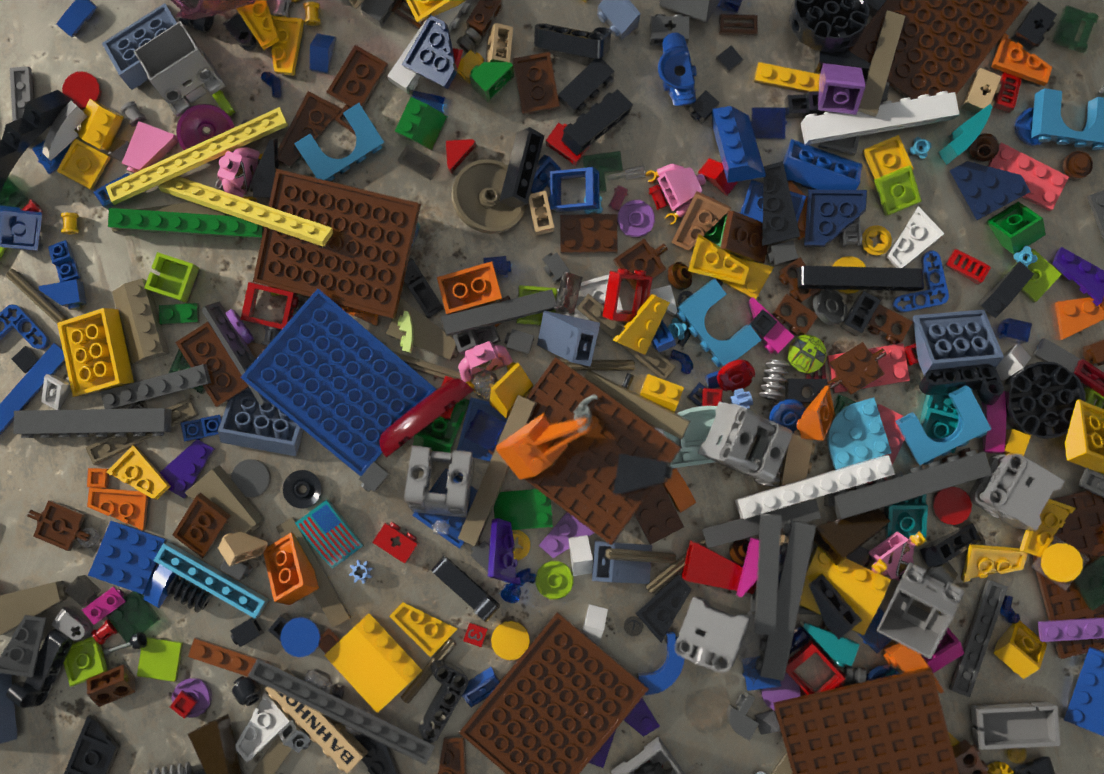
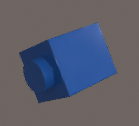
M77 279L38 286L41 292L69 310L79 309L80 305L87 304L84 284Z

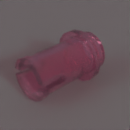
M618 185L617 188H614L615 193L608 207L616 211L620 210L625 196H628V189Z

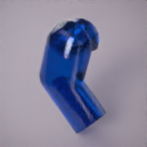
M263 72L261 80L272 87V97H282L280 79L271 72Z
M674 349L672 350L670 358L680 361L682 373L690 374L694 364L689 355Z
M1005 595L1000 612L1007 622L1018 623L1020 615L1011 608L1013 597Z

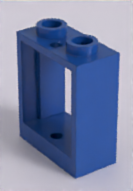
M588 167L550 171V177L548 178L550 196L548 197V202L551 210L558 213L600 209L599 171L597 169ZM585 177L586 203L561 205V180Z

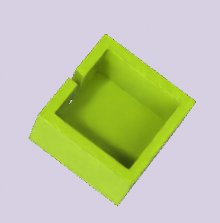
M157 252L151 268L160 272V276L150 272L144 288L187 303L199 267Z

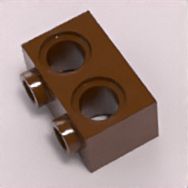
M479 0L466 21L467 28H473L484 39L503 8L502 0Z
M801 257L778 272L780 275L778 276L779 280L784 286L787 285L790 290V296L800 303L821 290L808 289L807 294H802L798 288L797 278L789 276L790 269L797 272L798 267L806 266Z
M788 294L783 296L771 314L782 325L788 326L790 328L789 331L796 336L805 335L818 317L815 312ZM782 307H787L790 310L789 316L782 314ZM799 317L805 320V327L798 325L797 319Z
M879 304L866 328H868V332L878 336L880 334L884 336L887 342L898 344L903 342L913 321ZM876 316L882 319V326L876 324ZM893 325L899 327L900 332L898 335L893 333Z
M124 665L87 679V695L98 707L135 693V677Z
M965 739L952 747L959 774H988L989 768L983 760H980L979 755L981 753L975 744L971 745Z

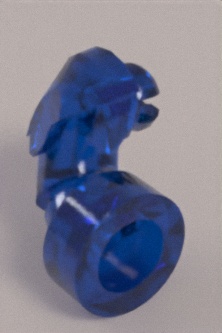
M531 568L523 569L516 574L517 577H520L521 584L515 585L510 583L503 586L501 597L504 601L508 603L518 602L521 596L519 587L528 582L531 584L535 582L536 574L531 573Z

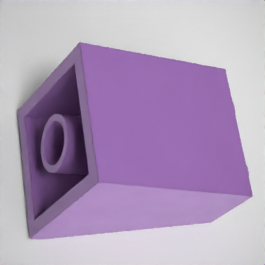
M823 63L819 76L818 110L857 115L865 89L862 68Z

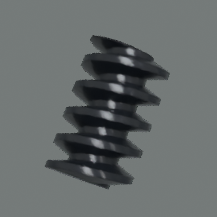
M177 575L168 588L167 596H174L175 601L181 599L182 605L187 604L189 609L194 607L196 613L203 610L213 594L210 593L206 596V590L203 589L199 592V586L192 588V582L185 584L186 579L178 580L179 575Z

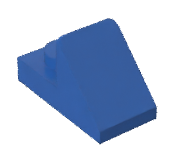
M663 320L651 342L658 353L676 346L675 339Z

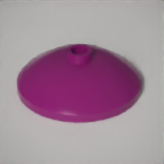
M198 104L187 109L179 118L176 130L177 139L182 149L186 150L235 128L230 116L221 108L211 104ZM204 127L210 128V132H208V133L204 132V131H203V128H204Z

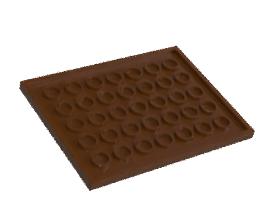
M886 0L865 27L859 40L848 51L871 64L887 10L904 15L905 20L887 82L906 98L910 97L911 100L918 99V96L924 94L935 96L942 91H948V93L955 92L957 95L1029 2L1027 0Z
M276 169L269 207L331 227L333 234L323 247L264 227L253 282L309 297L319 289L336 304L389 318H396L421 203Z
M557 612L461 729L459 734L505 774H580L649 688L562 614Z

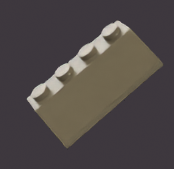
M143 278L125 283L112 291L116 309L119 310L124 338L132 365L170 354L162 325L159 324V314L153 292L144 288L147 280Z

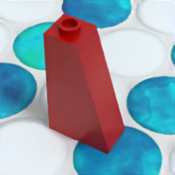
M689 540L682 578L688 582L737 591L743 567L694 540ZM757 580L746 593L753 594L754 589L757 587Z

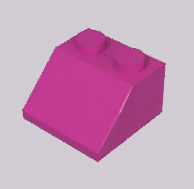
M947 627L931 659L922 654L921 656L927 665L931 667L932 672L935 673L962 656L964 651L959 639Z

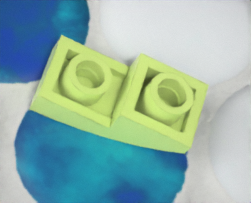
M404 311V314L400 315L398 320L399 330L406 333V336H402L400 347H403V352L412 354L414 342L413 322L410 313Z

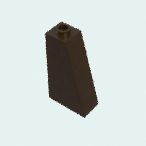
M877 508L819 525L815 529L813 541L837 566L882 531L890 520L884 512Z
M228 714L188 733L206 774H241Z

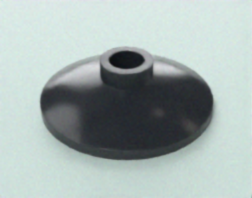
M298 470L291 473L283 484L285 500L291 506L300 509L313 506L319 500L322 491L318 477L307 470ZM303 485L307 488L305 493H302L300 490Z

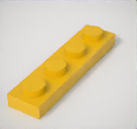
M758 62L754 82L808 93L810 91H819L820 74Z

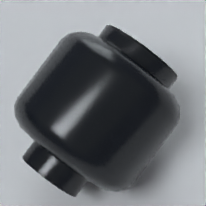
M241 676L234 681L235 685L232 688V694L240 705L251 706L260 699L261 688L255 680Z

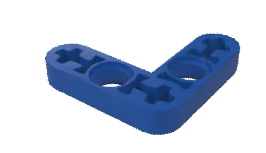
M928 251L921 258L927 290L896 297L892 303V307L896 312L905 313L940 306L948 301L949 292L941 257L936 251ZM929 255L931 258H935V261L932 262V265L931 262H927V258L929 257ZM932 266L933 268L937 266V269H933L931 271L928 270L932 268ZM932 273L939 275L940 280L938 283H933L930 280ZM938 292L940 295L943 294L941 300L933 299L931 300L932 304H930V297L937 295ZM918 295H921L925 298V304L923 306H920L916 303V297ZM901 300L902 302L911 300V304L904 306V309H902V306H898Z
M12 304L0 312V321L5 326L0 332V340L15 328L33 348L42 350L49 346V336L23 308ZM12 310H16V317L12 316ZM26 322L31 324L29 332H24L22 328ZM35 334L37 337L42 338L41 341H42L43 343H42V344H36V343H38V340L36 339V337H34V336H32V335Z

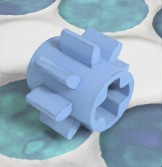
M743 388L734 390V396L730 397L732 405L736 404L750 409L749 406L753 405L750 392H744Z
M357 560V566L350 565L353 572L349 576L355 577L354 583L361 580L364 584L366 583V577H373L369 573L374 568L367 566L368 561L361 564V561ZM360 567H361V569H365V573H363V577H362L361 574H358V573H357V571L360 569Z

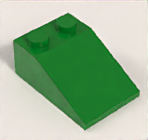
M463 399L457 403L450 420L439 416L417 433L413 439V446L429 447L432 451L451 453L470 400Z
M538 489L499 492L494 504V519L498 518L511 522L512 530L553 527L551 499Z

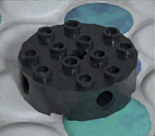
M794 0L790 10L789 22L793 33L801 43L814 50L831 54L845 51L856 44L867 25L870 8L867 0Z
M1055 362L1029 364L1010 376L1003 387L1006 399L1007 423L1014 430L1030 435L1031 439L1057 438L1067 434L1076 401L1082 400L1086 402L1085 391L1080 379L1073 372Z

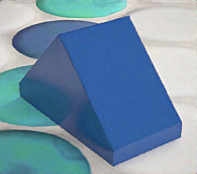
M316 34L310 44V71L329 74L336 40L335 36Z

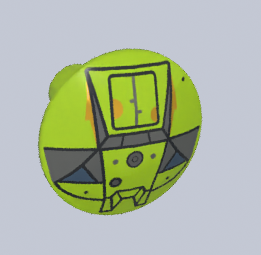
M802 335L794 339L790 344L788 361L796 370L803 373H812L819 370L825 363L826 348L817 337Z

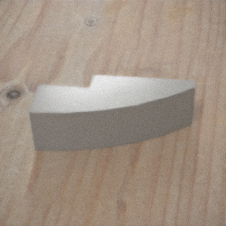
M72 101L59 113L46 137L42 153L50 161L78 136L74 129L88 117Z

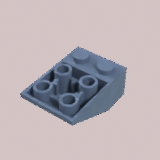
M544 311L537 346L572 363L591 367L600 323Z
M595 540L592 581L650 583L651 562L607 559L606 550L612 548L652 551V545L614 542L613 545H610L606 541Z

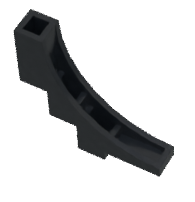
M56 90L26 102L23 117L6 124L2 140H0V195L10 172L22 154L38 136L52 126L62 109L70 101L73 102L72 99L61 91Z

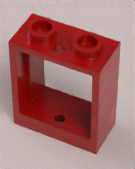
M618 268V271H610L603 317L612 321L631 322L637 315L638 309L650 296L653 277L645 275L646 271L634 270V273H630V270ZM622 278L637 280L632 311L617 310Z
M248 282L240 320L283 329L292 319L293 310L298 306L299 297H296L297 293ZM259 290L288 296L282 323L253 317Z
M813 639L788 659L786 672L807 695L840 688L845 683L844 673ZM815 652L835 673L817 691H814L795 670Z

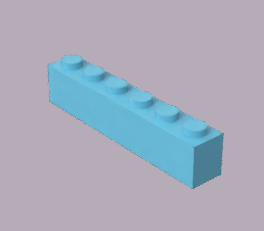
M170 542L163 543L153 560L253 618L261 616L270 600Z

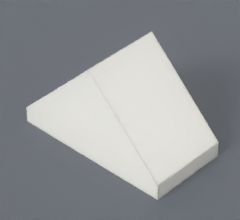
M671 285L650 290V295L653 294L670 302L666 312L674 317L677 313V307Z
M1017 343L1003 355L1004 358L996 367L1001 382L1023 369L1031 359L1020 343Z
M46 374L44 376L41 402L55 410H59L71 391L70 383L58 376Z
M588 536L568 538L573 576L591 574L593 558Z
M589 604L582 632L599 646L604 632L608 609Z

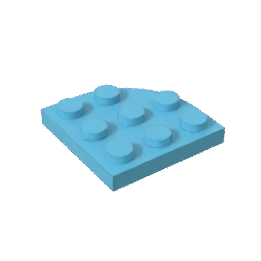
M874 397L846 406L833 419L827 434V446L834 469L892 453Z

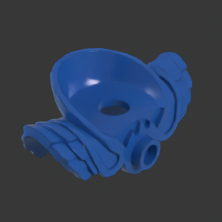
M680 33L668 34L663 40V55L658 63V73L663 80L664 91H668L673 105H689L696 101V89L694 86V77H697L696 66L691 63V57L684 36ZM676 66H683L685 74L682 76L676 75L674 72Z

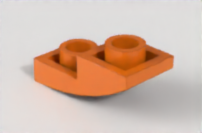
M673 468L671 479H668L667 483H664L663 486L671 496L677 511L681 513L694 505L696 501L677 468Z

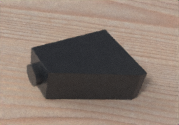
M620 454L613 494L622 495L667 483V480L671 479L672 476L670 462Z

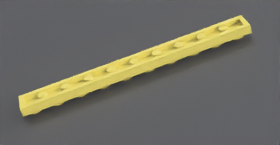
M278 107L107 185L106 189L111 202L116 205L225 155L227 151L232 152L287 127L288 124L281 108Z
M179 176L158 185L161 192L323 247L333 234L331 227Z

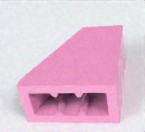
M139 121L122 164L131 173L145 169L160 161L178 143V139L172 133Z

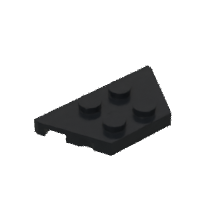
M91 715L87 716L64 774H108L119 746Z

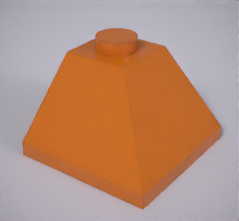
M825 386L803 412L801 419H798L797 430L800 431L801 439L824 441L835 417L829 386Z

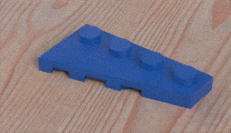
M1089 647L1064 720L1101 736H1104V652Z

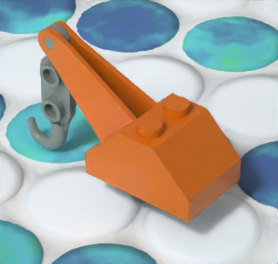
M591 395L585 398L574 410L575 415L572 421L552 424L545 413H542L496 446V451L519 479L538 475L554 463L567 448L568 442L587 433L592 428L590 424L591 409L587 405L591 401L597 400L598 396Z

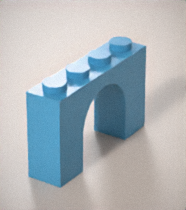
M1044 88L1035 93L1031 138L1039 139V142L1055 141L1058 145L1074 144V147L1078 148L1088 146L1092 147L1093 150L1104 149V97H1096L1088 102L1086 125L1082 131H1074L1066 126L1061 117L1062 91Z
M360 103L343 112L356 135V146L347 157L334 159L327 156L320 149L311 133L294 143L316 178L331 181L335 178L333 175L338 171L342 174L351 168L349 164L354 161L358 164L367 158L365 154L372 151L374 154L383 148L381 145L384 143L383 139Z
M713 279L678 305L677 315L681 321L688 323L690 333L701 340L700 346L705 352H710L713 356L711 358L713 363L717 367L722 368L727 363L740 358L759 343L761 338L751 325H745L726 340L721 341L710 336L705 328V315L711 306L727 295L717 280Z
M965 385L948 394L958 413L959 420L955 431L945 438L936 439L927 436L913 412L895 421L919 465H927L934 460L933 458L939 455L945 456L952 451L951 449L957 446L963 447L969 443V440L975 437H983L987 434V431L991 430L971 388Z

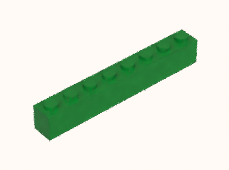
M109 208L108 227L122 230L262 239L264 226L235 216Z

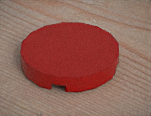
M85 71L75 72L65 79L62 93L72 99L73 103L81 110H84L89 99L99 102L101 97L100 83L90 73Z
M734 360L720 369L717 375V382L720 388L728 392L727 390L734 392V390L741 388L745 389L752 383L751 379L753 376L755 377V370L749 361Z
M959 487L941 489L932 499L933 513L944 524L957 525L963 523L971 513V499Z

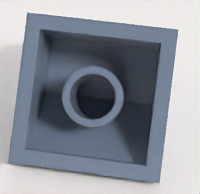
M602 0L598 5L597 16L601 22H606L610 27L609 29H611V34L614 37L618 36L620 40L624 39L639 26L641 13L630 0Z

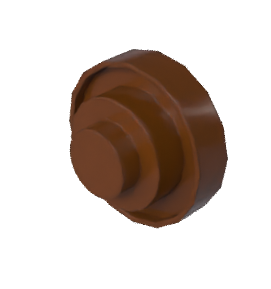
M988 133L979 134L970 145V154L978 161H989L999 151L997 138Z
M1075 151L1064 159L1063 169L1067 176L1079 180L1091 173L1093 161L1089 154L1084 151Z
M676 262L668 268V280L673 287L678 290H685L691 286L692 274L684 263Z
M746 539L733 541L729 547L732 559L740 566L744 565L749 541Z

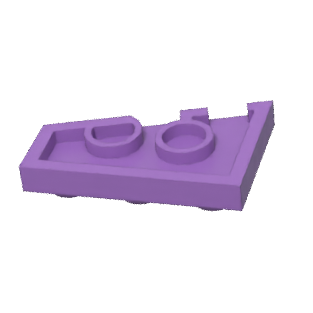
M566 512L539 544V547L552 558H555L569 549L568 538L584 535L589 537L594 532Z

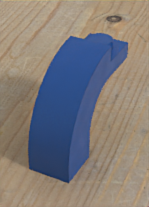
M674 632L666 633L667 658L663 666L653 672L638 673V679L649 688L644 695H653L666 690L677 680L682 671L684 658L675 651L678 636H675Z

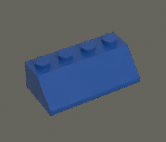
M733 106L713 109L712 127L727 183L766 177L749 115Z
M791 139L783 160L788 181H795L805 187H812L818 190H857L861 179V163Z

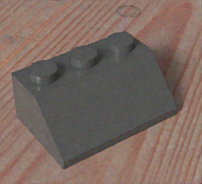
M660 0L659 5L667 10L707 23L720 0Z

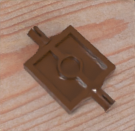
M644 238L616 257L613 262L618 268L630 270V273H634V270L646 271L645 275L651 276L654 279L666 270L661 262L660 255L667 251L668 248L665 247V244H662L654 249ZM622 278L621 282L627 281L633 290L636 291L637 280Z
M863 342L829 363L835 371L836 377L827 382V385L832 389L841 384L850 395L859 391L884 375L877 360L887 355L886 352L882 353L885 350L881 348L873 354Z
M48 500L41 514L32 509L28 512L30 513L27 515L28 517L37 520V528L33 537L66 551H71L77 538L88 542L90 538L87 537H91V534L81 531L85 514L52 500Z

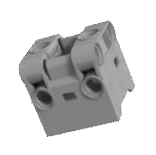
M181 21L133 51L143 66L149 81L177 117L192 107L189 102L193 103L207 94L206 90L213 95L226 86L210 59L201 50ZM191 79L192 83L184 87L183 83Z
M719 402L715 410L716 417L706 440L699 448L698 454L741 474L771 482L775 478L792 437V431L776 422L760 417L759 414L745 407ZM756 434L758 435L757 439L755 441V444L753 446V449L750 453L748 460H746L744 458L748 453L750 446L753 442L754 436Z
M412 446L405 489V502L411 511L467 518L475 465L472 452L454 450L453 453L432 451L429 447ZM433 462L451 463L449 465L446 487L448 491L447 496L445 494L428 493ZM419 471H423V477L418 479ZM457 475L464 477L460 483H455L453 479Z
M1003 454L991 456L988 459L992 475L976 480L969 493L971 502L985 510L988 514L1016 529L1037 531L1041 524L1040 514L1053 491L1060 490L1065 481L1023 455ZM1000 458V465L997 466V460Z
M909 562L876 631L931 659L955 615L965 589L949 581L944 588V583L927 574L923 578L926 570ZM914 598L931 606L930 614L912 605Z
M693 597L675 644V651L679 656L700 666L721 673L727 672L734 665L737 655L741 650L751 617L744 614L733 616L710 607L706 599Z
M659 736L644 746L645 750L628 762L623 761L611 770L612 774H637L634 770L648 760L652 763L660 762L661 766L664 762L669 761L672 766L668 770L663 769L664 774H685Z

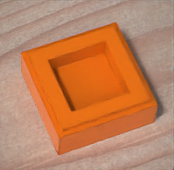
M88 468L87 487L108 488L109 474L106 472L109 469Z

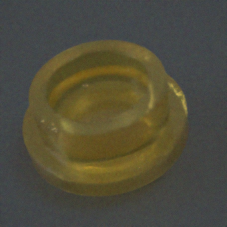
M1008 748L1007 757L1011 762L1020 764L1026 760L1027 751L1025 748Z

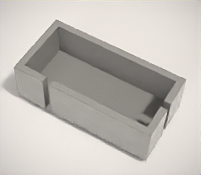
M1033 702L1031 704L971 705L972 723L976 725V727H972L973 744L981 750L1060 746L1058 708L1055 704L1050 702Z

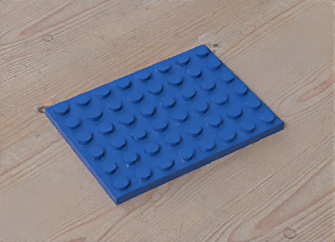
M319 289L311 295L240 377L359 476H362L370 465L383 453L379 443L381 434L410 409L436 391L434 386Z

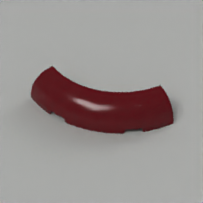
M452 379L419 402L381 434L379 443L384 456L387 458L402 447L422 429L468 396L473 389L461 379Z

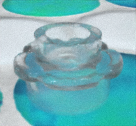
M444 520L435 521V524L431 526L433 534L437 535L449 534V528L451 527Z

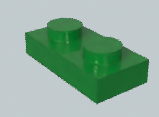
M198 303L159 305L160 325L200 323Z

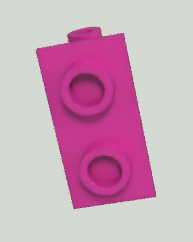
M113 586L83 608L82 611L95 625L126 602L122 597L124 592L121 589L117 590Z

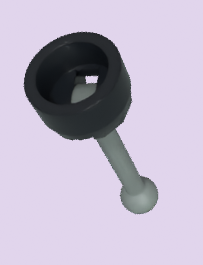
M142 632L134 634L128 643L113 648H105L103 653L104 655H110L111 652L132 646L133 649L144 648L147 645V638Z

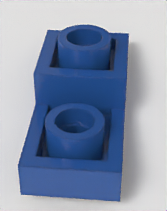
M75 0L56 25L70 37H75L83 23L89 21L98 7L90 0Z
M64 240L48 246L52 263L56 266L60 282L80 279V272L68 242Z
M220 415L181 422L184 442L219 435Z
M158 564L148 583L144 600L160 608L167 598V588L176 573Z

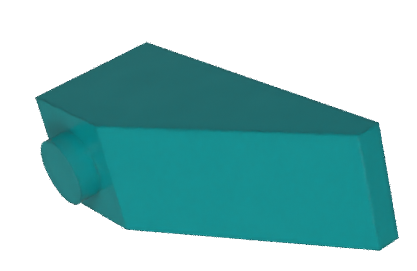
M800 621V625L827 655L834 660V664L841 667L853 665L860 646L859 643L845 637L838 640L832 632Z

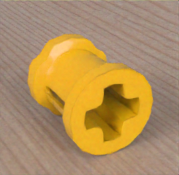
M317 2L304 3L303 8L306 14L304 24L308 26L320 25V4Z
M61 213L63 218L61 233L69 235L79 234V230H77L79 214Z

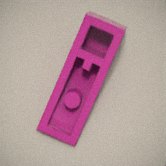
M752 297L747 303L753 319L763 309L777 321L764 337L759 333L762 343L765 344L763 346L765 350L770 354L774 353L776 355L795 336Z
M750 537L736 593L738 597H743L757 580L759 539Z

